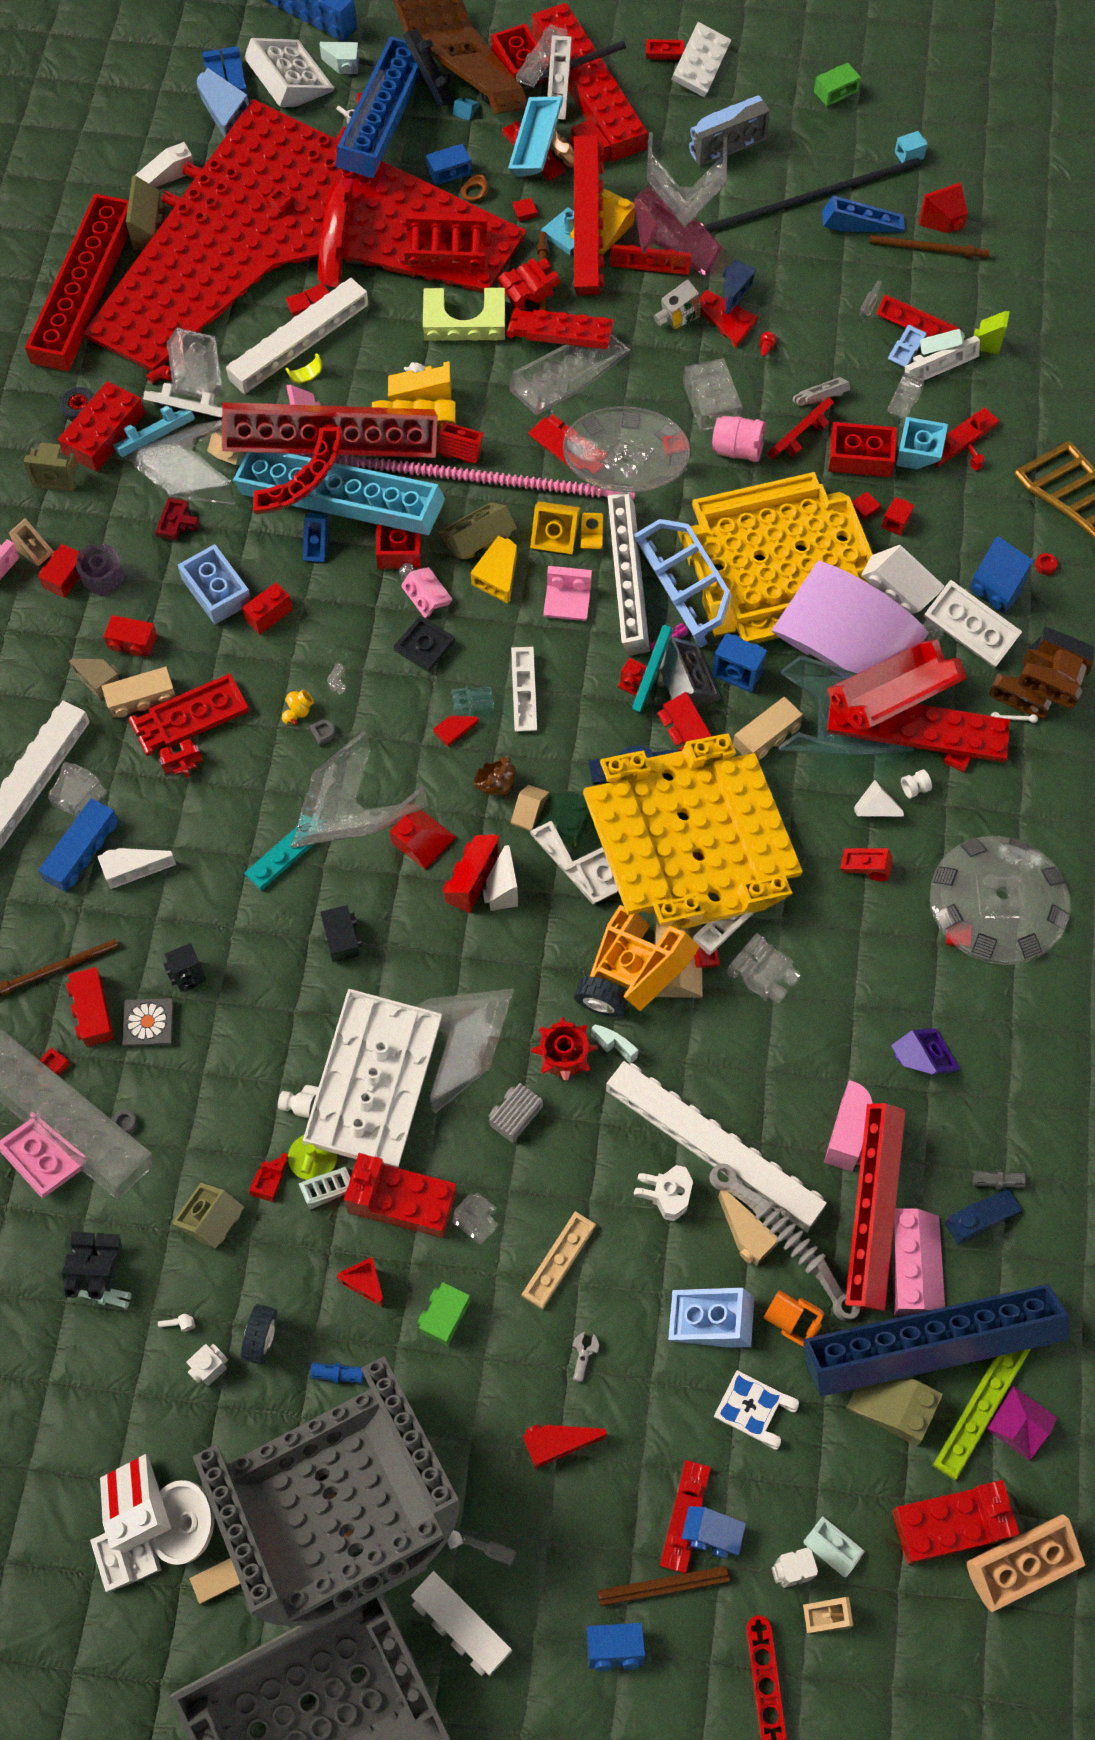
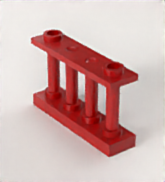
M406 212L407 231H412L411 250H404L405 265L485 268V252H480V234H487V215ZM420 231L432 232L431 250H419ZM440 232L452 233L451 251H439ZM460 233H472V252H460Z

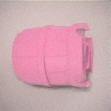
M722 416V418H718L713 433L712 451H716L718 455L733 459H749V461L758 462L763 449L764 441L762 440L763 434H765V421L758 419L754 421L738 416Z

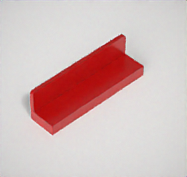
M884 295L876 312L877 315L905 328L911 325L927 333L926 337L957 329L961 330V327L890 295Z

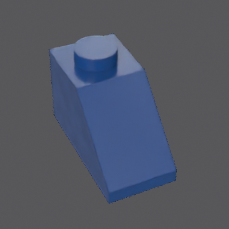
M308 513L304 517L303 560L325 562L329 540V514Z

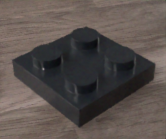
M419 616L394 645V651L430 672L456 641L453 635L424 617Z

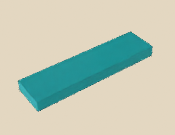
M664 625L661 628L632 706L634 711L643 714L674 631L669 626Z

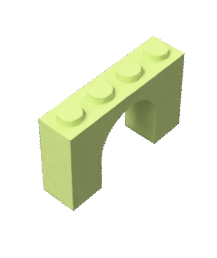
M424 288V341L505 340V288H484L483 311L477 317L470 320H457L446 313L444 288Z

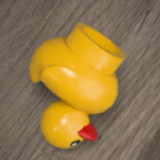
M306 690L289 692L285 702H287L291 710L284 711L282 721L287 725H297V717L303 718L307 716L310 710L309 707L314 704V701Z

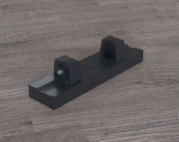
M419 30L407 31L402 36L438 107L451 104L454 99L447 85L452 80L449 75H441L429 51L434 46L432 40H424Z

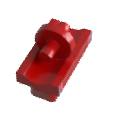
M191 739L182 741L180 743L182 751L175 754L171 747L161 749V759L159 761L165 775L173 772L175 775L184 773L185 777L189 778L188 771L196 768L195 764L203 761L198 745L195 746Z

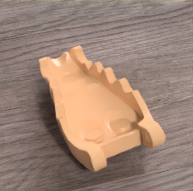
M554 130L549 149L554 150L555 155L563 159L564 164L574 167V149H572L570 143H566L565 137L561 138Z

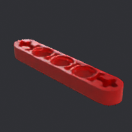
M757 1615L748 1621L746 1635L760 1740H771V1733L765 1735L764 1728L774 1729L778 1726L781 1733L775 1732V1739L787 1740L772 1629L767 1618ZM756 1621H760V1625L766 1627L761 1636L762 1641L768 1639L769 1645L759 1644L753 1647L752 1641H758L757 1633L751 1630V1627L755 1626ZM764 1649L769 1653L770 1661L767 1665L761 1666L756 1662L755 1653L757 1650ZM763 1678L770 1679L774 1684V1690L769 1695H765L759 1690V1682ZM768 1707L774 1708L778 1713L777 1722L774 1724L766 1723L763 1720L764 1709Z

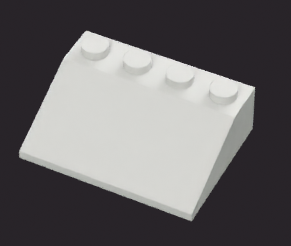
M250 39L244 58L280 107H297L334 91L333 85L299 40Z

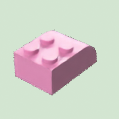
M850 1080L848 1082L824 1160L826 1164L851 1172L855 1164L860 1165L866 1108L867 1104H872L868 1091L856 1082Z

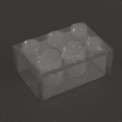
M176 328L167 342L174 393L202 399L203 392L215 394V397L222 387L215 337Z
M724 358L684 367L683 384L700 431L715 428L717 419L722 418V416L741 417L742 404Z

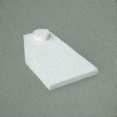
M509 845L504 846L486 880L487 889H483L484 902L489 903L491 911L518 906L517 883Z

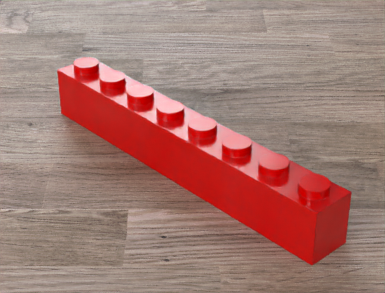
M598 135L574 137V289L577 296L601 294V287H604V275L600 274V268H604V257L600 255V249H604V238L600 236V230H604L603 217L600 218V211H604L603 199H600V193L604 192L603 180H600V174H604L603 161H600V155H604L603 143L599 142Z
M887 1103L867 1104L845 1302L847 1306L876 1311H885L905 1120V1109Z

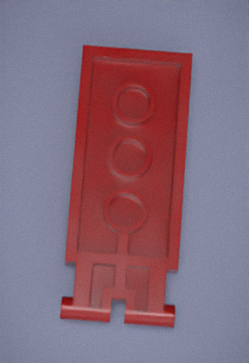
M515 308L506 335L509 338L520 336L527 337V340L608 349L614 319L590 317L583 314L573 315L565 312H548L546 310L528 312Z
M231 673L149 708L150 713L138 718L134 715L128 720L136 736H140L138 740L146 756H151L154 754V749L164 745L171 747L248 713L249 708Z

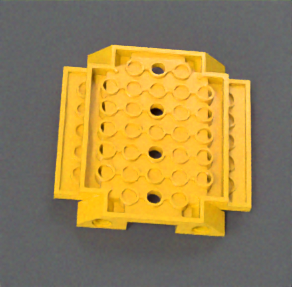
M815 472L692 500V506L699 525L690 527L713 565L720 564L724 567L722 570L717 571L731 593L723 624L712 630L715 638L725 636L726 633H736V628L739 637L751 644L780 638L772 633L771 630L817 561L838 567L868 583L861 575L873 554L850 496L841 492L826 495L823 484H819ZM677 531L683 549L694 544L687 532ZM842 535L847 537L848 540L840 541L837 537ZM803 545L807 549L799 551L796 549V546ZM699 551L687 558L689 566H694L699 581L712 574ZM762 555L765 557V559L762 561H758L754 558V556ZM718 581L703 589L702 603L709 621L717 617L724 591Z
M729 733L687 741L683 751L647 758L643 750L601 759L600 763L606 780L610 783L584 788L583 794L627 915L644 911L647 914L656 913L661 926H672L680 930L751 912L763 911L792 894L787 879L801 876L803 873L756 754L751 753L732 757L736 754ZM668 773L672 775L673 780L668 781L664 779L662 774ZM680 812L685 813L689 819L682 820L677 814ZM700 853L703 855L704 860L698 861L692 854ZM714 893L718 895L720 901L714 902L710 900L708 894Z

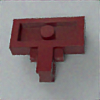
M168 498L155 531L156 537L177 541L180 531L198 532L200 523L198 517H193L187 513L190 506L188 501Z

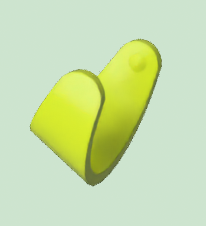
M315 354V359L307 366L294 371H289L286 368V371L293 382L306 383L318 376L322 370V362L319 355Z

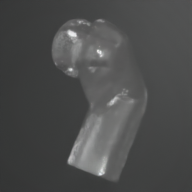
M339 663L334 666L329 674L327 683L332 692L335 691L336 694L341 695L345 691L346 686L341 683L340 678L346 669Z

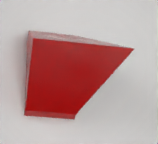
M373 1257L339 1272L337 1279L340 1284L383 1307L384 1299Z

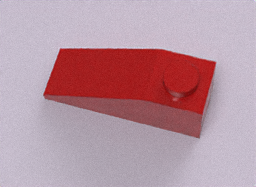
M540 1424L526 1429L527 1434L523 1435L524 1444L535 1469L607 1438L606 1429L557 1425L541 1427Z

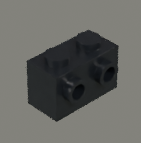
M348 905L321 911L320 914L332 963L360 956L358 948L363 946L360 933L355 934L353 927L357 926L355 913H349Z
M191 943L164 954L167 960L163 964L172 986L177 984L180 992L192 990L198 984L207 981Z

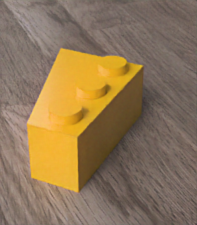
M450 361L444 362L442 367L432 369V366L425 367V371L414 373L411 370L388 376L389 401H452Z

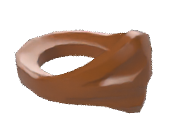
M483 175L470 178L462 186V197L468 202H476L483 199L489 188L486 178ZM479 185L483 188L480 194L475 197L466 195V191L472 186Z

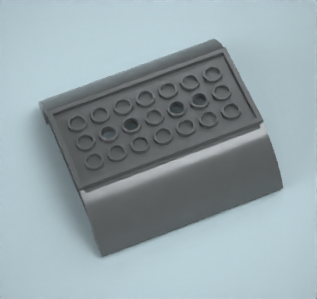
M385 1356L361 1368L370 1387L369 1390L246 1455L227 1463L218 1445L215 1444L192 1456L252 1615L265 1622L282 1626H305L320 1622L328 1624L427 1570L426 1565L441 1551L455 1528L459 1515L460 1501ZM329 1475L326 1480L319 1481L322 1476ZM337 1493L333 1499L327 1500L330 1494ZM354 1530L351 1536L343 1537L346 1532ZM360 1549L363 1550V1552L359 1556L352 1557V1554L355 1551Z

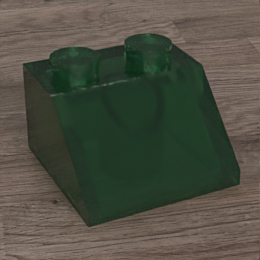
M574 792L551 794L537 827L552 821L563 844L577 850L591 817L585 797Z

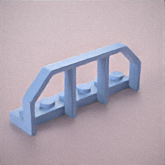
M659 519L635 533L634 537L701 648L708 644L704 636L709 631L723 624L731 593L689 524ZM661 528L687 532L694 544L664 561L661 556L659 558L656 557L655 552H657V549L652 540L647 542L646 537ZM699 551L712 574L683 591L681 589L677 591L674 587L677 584L671 573L667 575L665 571ZM718 581L724 591L717 617L704 625L702 623L697 625L694 620L697 618V615L691 606L687 608L684 602L687 601V598Z

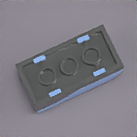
M758 95L702 118L697 126L692 127L690 130L693 141L689 143V149L698 166H703L767 140L770 109Z

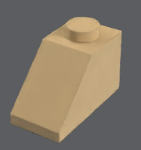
M212 432L207 451L218 459L234 465H241L247 452L222 451L221 433Z

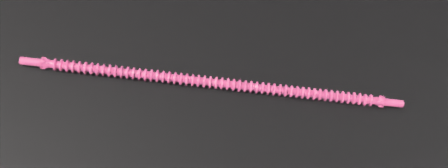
M289 453V454L304 456V457H308V458H312L313 455H314V454H295V453ZM337 455L335 463L350 465L352 467L355 465L357 468L362 466L363 469L368 467L369 470L374 468L375 471L379 468L381 471L386 469L387 472L392 470L393 473L398 471L399 474L404 471L405 474L408 472L411 475L416 473L417 476L419 474L423 476L428 474L429 477L434 475L435 478L440 476L441 479L445 476L447 479L452 477L453 480L458 478L459 481L464 479L465 482L468 479L471 482L476 480L477 483L483 481V484L489 482V485L494 482L495 485L501 483V486L507 484V487L513 485L514 488L518 485L519 488L525 486V489L531 487L532 490L537 488L538 491L542 488L543 491L549 489V492L555 490L556 493L561 491L562 494L564 491H567L568 494L570 492H573L574 495L579 493L580 496L582 494L586 496L591 494L592 497L598 495V498H600V496L608 497L623 493L611 491L612 486L604 488L602 485H599V487H596L595 484L590 486L589 483L587 485L583 483L578 485L577 482L571 484V481L565 483V480L562 482L556 480L554 482L553 479L547 481V478L541 480L540 477L536 480L535 477L529 479V476L523 478L522 475L517 477L516 474L512 477L511 474L505 476L504 473L499 475L498 472L493 474L492 471L488 474L486 471L481 473L480 470L475 472L474 469L469 471L468 468L463 471L462 468L459 470L456 467L451 469L450 466L448 468L444 466L439 468L438 465L433 467L432 464L427 466L426 463L422 466L420 463L415 465L414 462L409 464L408 461L403 463L402 460L397 463L396 460L391 462L390 459L385 461L384 458L379 460L377 457L373 460L372 457L367 459L366 456L361 458L360 455L357 457L351 455V457L349 455ZM630 491L629 494L632 500H634L635 491Z

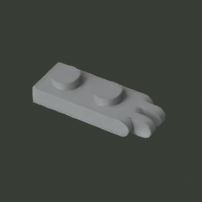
M839 377L814 386L795 395L793 402L803 406L806 404L822 403L827 397L841 396L843 392L850 390L849 381Z

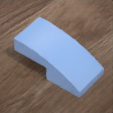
M908 325L901 339L896 342L888 360L905 368L921 347L920 340L926 338L927 333Z

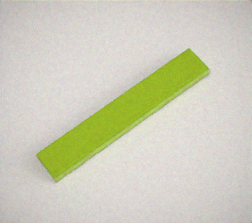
M1031 1349L994 1357L933 1463V1467L953 1480L958 1478Z

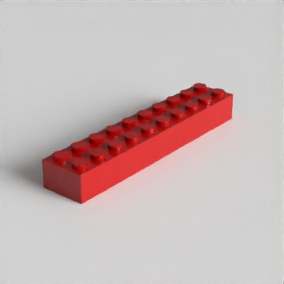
M567 3L532 14V32L549 60L552 35L572 37L570 60L596 51ZM599 58L570 69L568 91L585 119H592L610 144V160L615 161L647 150L648 132L603 60Z
M94 193L25 346L30 364L69 372L84 339L83 333L91 323L129 236L126 224L129 200Z
M222 402L221 445L222 451L313 454L319 436V428L341 426V443L338 455L436 458L438 415L435 409Z

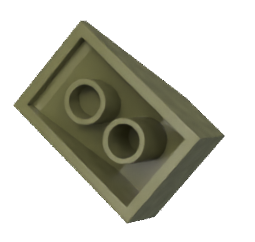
M905 1377L855 1389L846 1409L903 1440L918 1446L926 1433L943 1394L919 1381Z

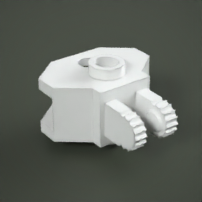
M676 1165L664 1175L659 1174L658 1176L644 1173L638 1174L637 1180L639 1182L654 1185L656 1188L655 1191L636 1188L634 1195L652 1200V1204L658 1206L663 1218L666 1220L675 1221L686 1213L693 1180L686 1167Z

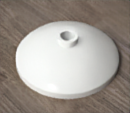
M175 1481L160 1491L171 1529L150 1540L153 1550L162 1560L170 1564L180 1565L197 1559L208 1546L214 1528V1513L207 1494L202 1487L191 1481Z

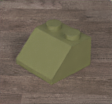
M200 1183L172 1224L204 1245L216 1249L224 1241L230 1227L239 1219L244 1206L226 1191Z

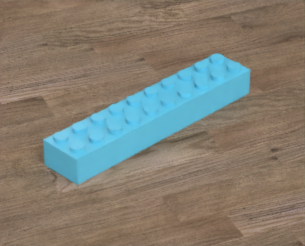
M247 452L233 481L242 495L254 497L255 490H263L279 484L284 485L292 480L293 476L304 465H308L312 458L289 453ZM334 463L322 483L308 496L292 506L429 535L445 498L438 484Z

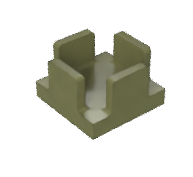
M41 442L38 451L32 448L30 455H25L23 461L32 486L74 492L76 487L74 477L78 466L74 453H69L67 460L58 459L61 451L59 444Z

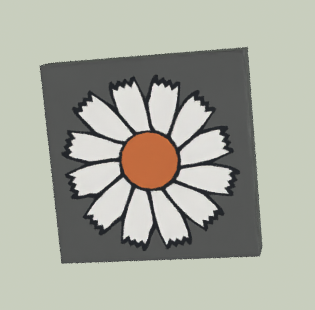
M173 998L125 1000L124 1048L172 1046Z

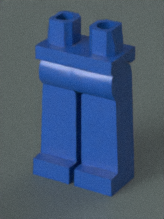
M239 46L222 49L228 82L245 93L248 98ZM219 49L202 52L205 70L209 68L225 79Z

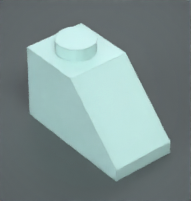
M320 42L321 59L339 74H358L359 49L357 42Z

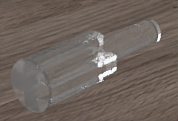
M876 281L872 292H868L860 308L862 314H871L877 302V293L882 285L881 281Z
M466 1535L462 1540L466 1545L485 1551L487 1557L510 1566L516 1556V1550L492 1541L487 1544Z

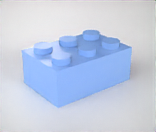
M215 544L178 564L181 579L214 625L242 610V607L251 601L249 589Z

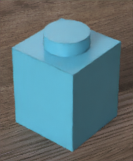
M919 131L898 137L895 154L901 163L915 158L922 160L928 147L927 141L921 136Z

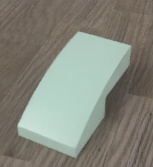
M595 1024L592 1027L591 1036L607 1053L615 1047L630 1064L637 1059L638 1049L627 1039L603 1026Z

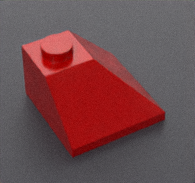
M959 182L925 194L918 222L919 225L944 233L964 228L968 211L962 184Z
M423 810L405 815L389 831L391 843L425 870L456 839V836Z

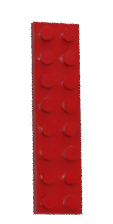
M830 701L827 733L1005 763L1008 753L1010 719L916 704L873 727L855 729L834 710L833 704Z

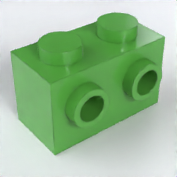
M849 63L843 64L817 76L814 93L826 106H829L857 93L861 77Z
M442 1282L440 1288L435 1287L429 1299L432 1303L428 1311L423 1310L417 1324L420 1325V1334L448 1347L471 1300L470 1295Z

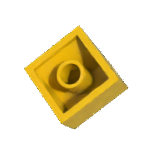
M538 501L535 505L530 548L573 554L579 524L580 507Z

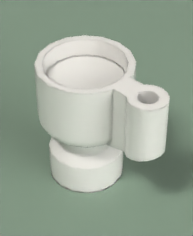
M305 1085L303 1090L297 1095H293L292 1092L282 1091L278 1100V1109L283 1111L291 1109L297 1116L310 1118L319 1087Z

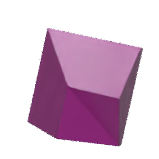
M1013 1386L991 1418L986 1430L1029 1461L1049 1436L1057 1417Z

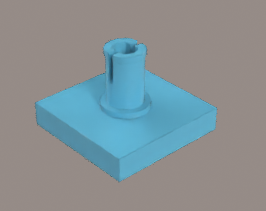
M567 207L543 227L541 232H546L547 239L567 254L572 255L574 253V239L570 238V233L574 229V211Z

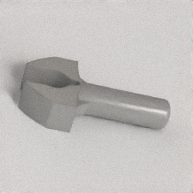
M582 1332L574 1339L572 1349H576L579 1353L573 1380L576 1382L583 1381L589 1356L598 1354L599 1343L594 1334L592 1344L586 1350H584L582 1344L585 1332Z

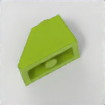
M1004 311L981 321L979 329L975 328L973 336L980 339L979 351L999 354L1007 328L1009 311Z

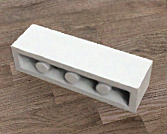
M434 1571L411 1595L415 1600L412 1606L422 1616L427 1613L434 1620L431 1625L441 1636L447 1633L454 1640L450 1645L461 1656L466 1652L473 1659L470 1665L481 1676L486 1673L490 1677L512 1652V1649Z

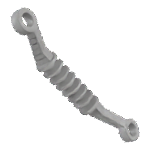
M725 1163L716 1165L710 1172L711 1184L716 1189L732 1193V1195L748 1204L757 1214L754 1217L756 1220L765 1217L766 1219L762 1226L766 1227L770 1224L773 1226L769 1232L770 1235L776 1232L780 1233L776 1240L777 1242L784 1239L787 1240L784 1249L794 1248L791 1257L800 1254L801 1258L798 1264L801 1265L808 1262L805 1270L808 1274L811 1271L820 1280L833 1302V1311L836 1317L843 1321H850L859 1314L860 1308L852 1307L850 1314L842 1310L841 1303L843 1301L846 1302V1294H843L841 1289H839V1285L836 1283L824 1260V1253L815 1256L814 1254L818 1247L807 1248L810 1239L800 1240L803 1231L793 1233L796 1226L795 1223L789 1226L785 1225L789 1217L779 1218L782 1211L781 1208L775 1211L771 1210L775 1203L773 1200L769 1202L737 1182L736 1173L730 1165ZM722 1171L726 1173L728 1182H721L717 1177V1172Z

